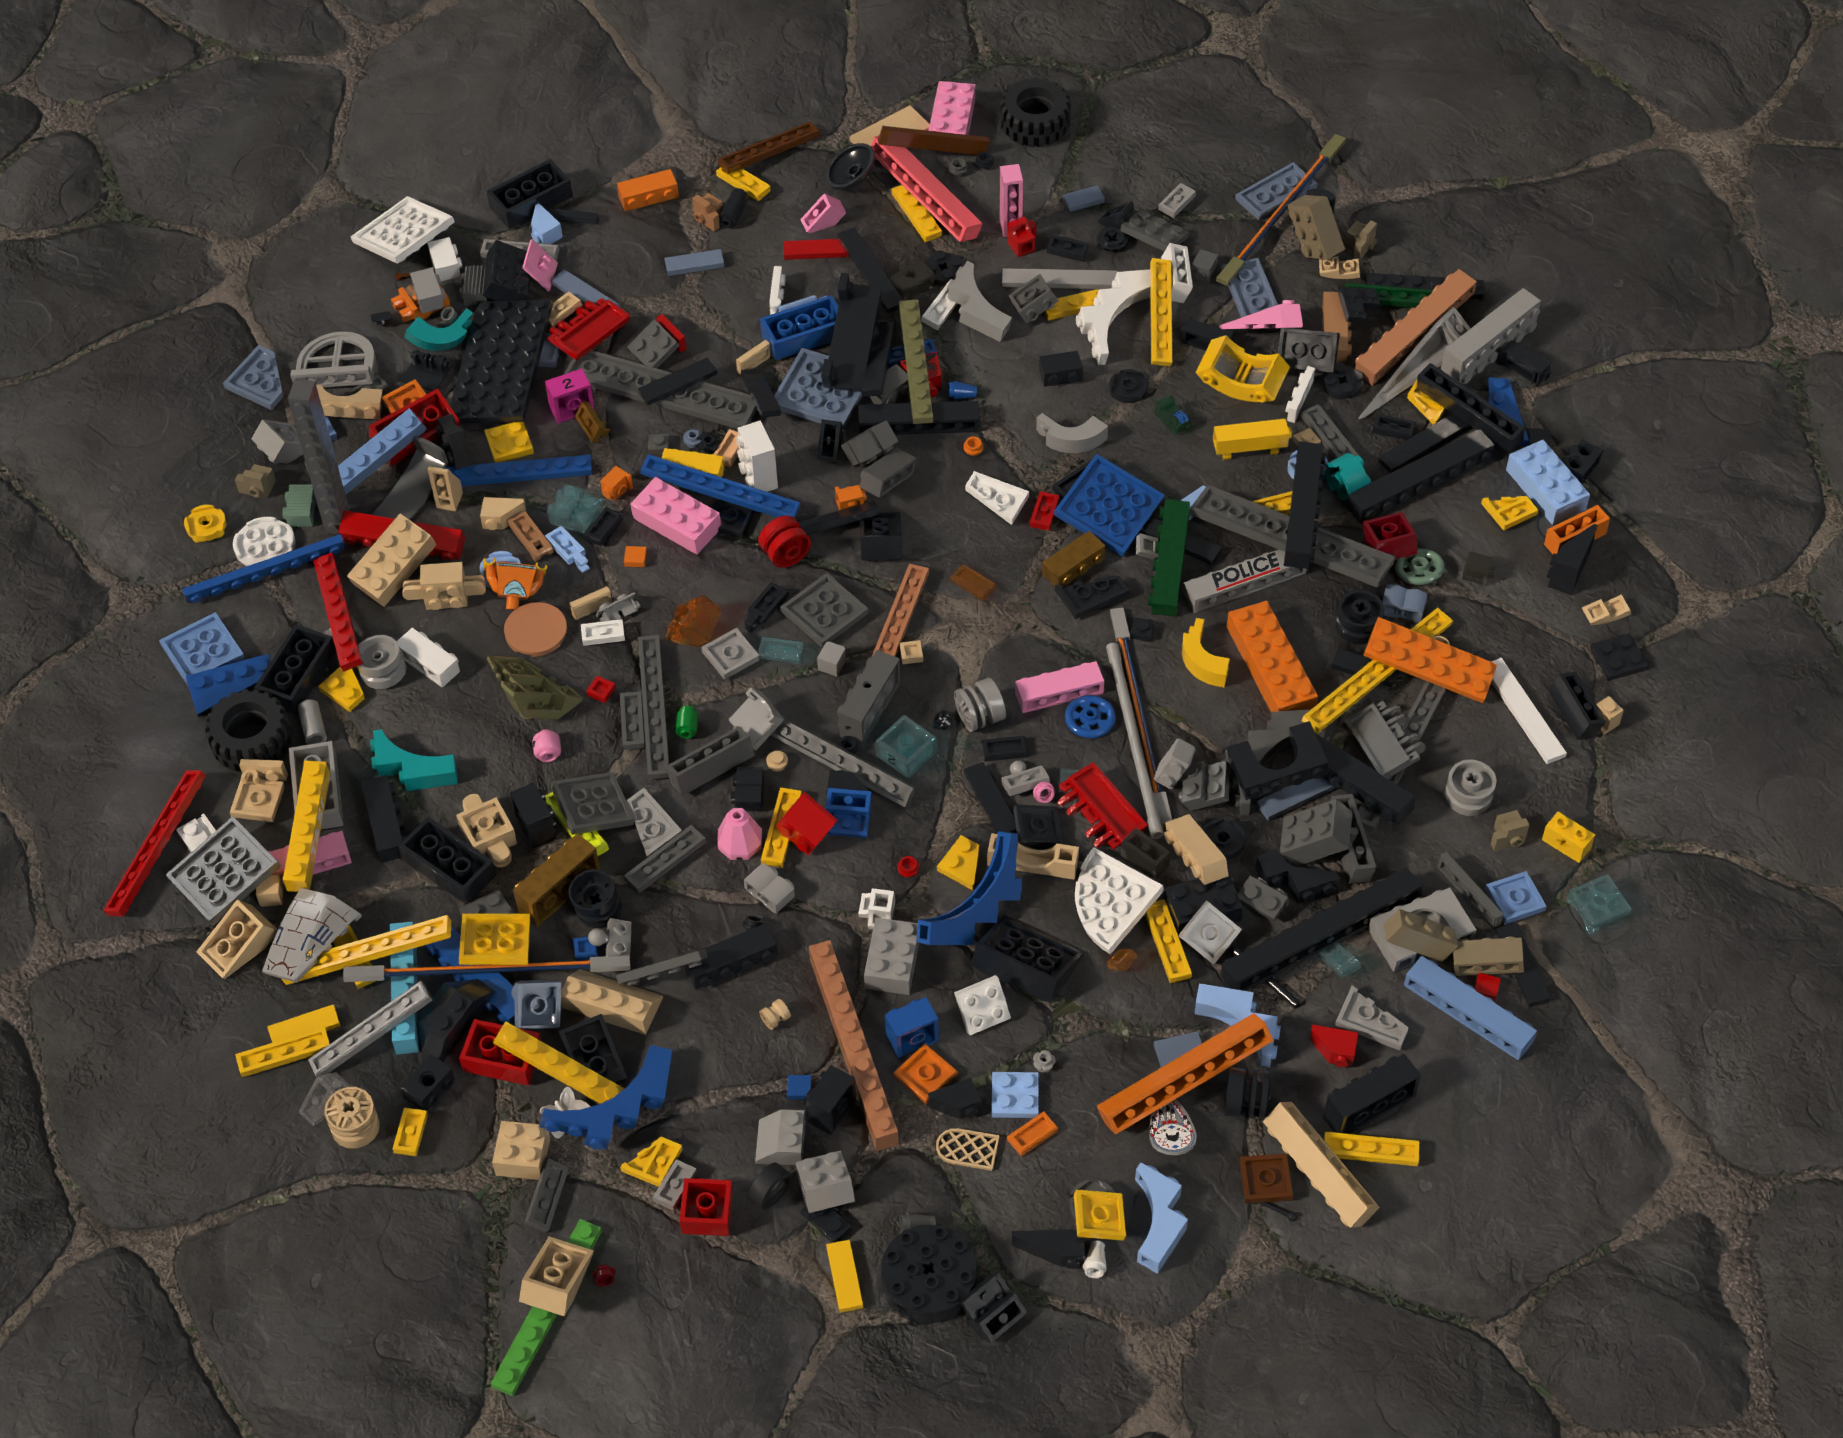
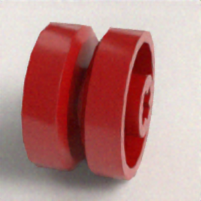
M789 515L780 516L772 520L763 528L758 538L760 547L778 568H786L798 563L805 557L811 547L810 537L797 520Z

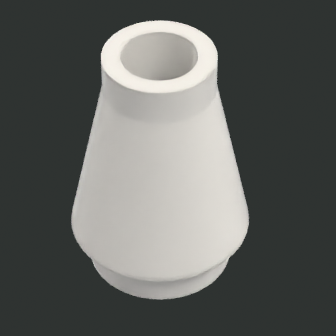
M1101 1241L1091 1242L1083 1264L1085 1274L1091 1278H1100L1107 1270L1104 1251L1105 1244Z

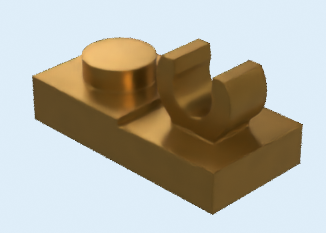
M582 401L575 418L590 441L598 443L600 437H606L610 429L604 427L606 423L600 421L591 404Z

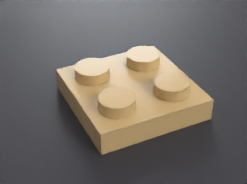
M241 778L230 810L231 817L274 822L285 788L284 782L260 779L258 784H254L253 778H249L247 784H244Z

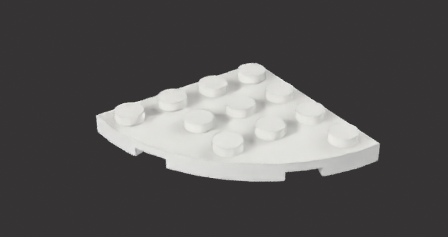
M1093 847L1080 868L1081 873L1075 887V903L1081 923L1089 937L1101 949L1111 954L1163 893L1164 887L1160 883Z

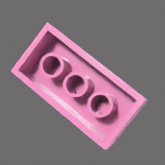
M939 81L929 131L969 135L975 105V84Z
M657 477L630 504L633 519L696 555L717 534L718 528L722 526L719 512Z

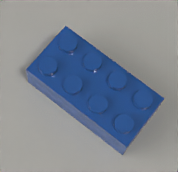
M831 295L760 318L761 335L764 340L770 343L771 353L775 361L797 354L801 348L809 350L831 343L838 305Z

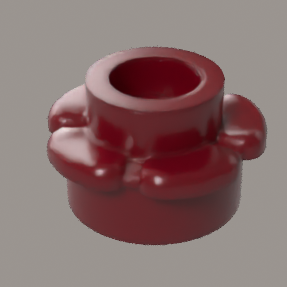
M603 1264L593 1271L592 1278H595L598 1286H609L615 1280L614 1274L616 1271L613 1267Z

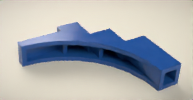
M998 831L990 866L980 884L965 901L951 911L934 918L919 919L916 942L927 945H973L975 923H997L999 900L1020 901L1022 878L1015 877L1018 834Z
M650 1045L639 1074L626 1089L614 1098L599 1105L580 1110L561 1111L544 1109L539 1127L545 1128L550 1132H566L575 1137L585 1136L584 1145L596 1150L607 1149L611 1140L613 1125H617L621 1129H634L638 1120L640 1105H644L649 1109H661L666 1094L672 1049Z

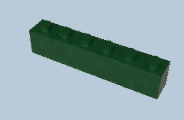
M1166 499L1165 507L1160 508L1159 519H1163V523L1158 524L1157 536H1161L1160 541H1156L1155 553L1158 554V559L1154 558L1153 571H1156V576H1151L1150 588H1154L1153 594L1149 593L1148 606H1152L1151 614L1176 617L1190 511L1189 501Z

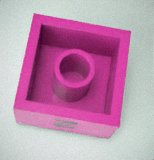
M583 369L545 381L549 408L557 423L575 418L582 401L589 402L594 409L591 384Z

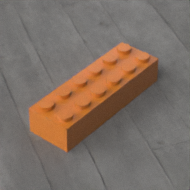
M1268 601L1228 612L1227 629L1271 713L1276 711L1310 710L1317 705L1318 695Z

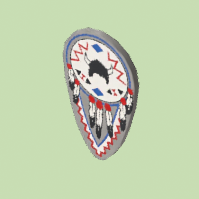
M1176 1099L1151 1114L1149 1135L1153 1148L1166 1155H1181L1193 1149L1197 1139L1194 1125L1184 1107Z

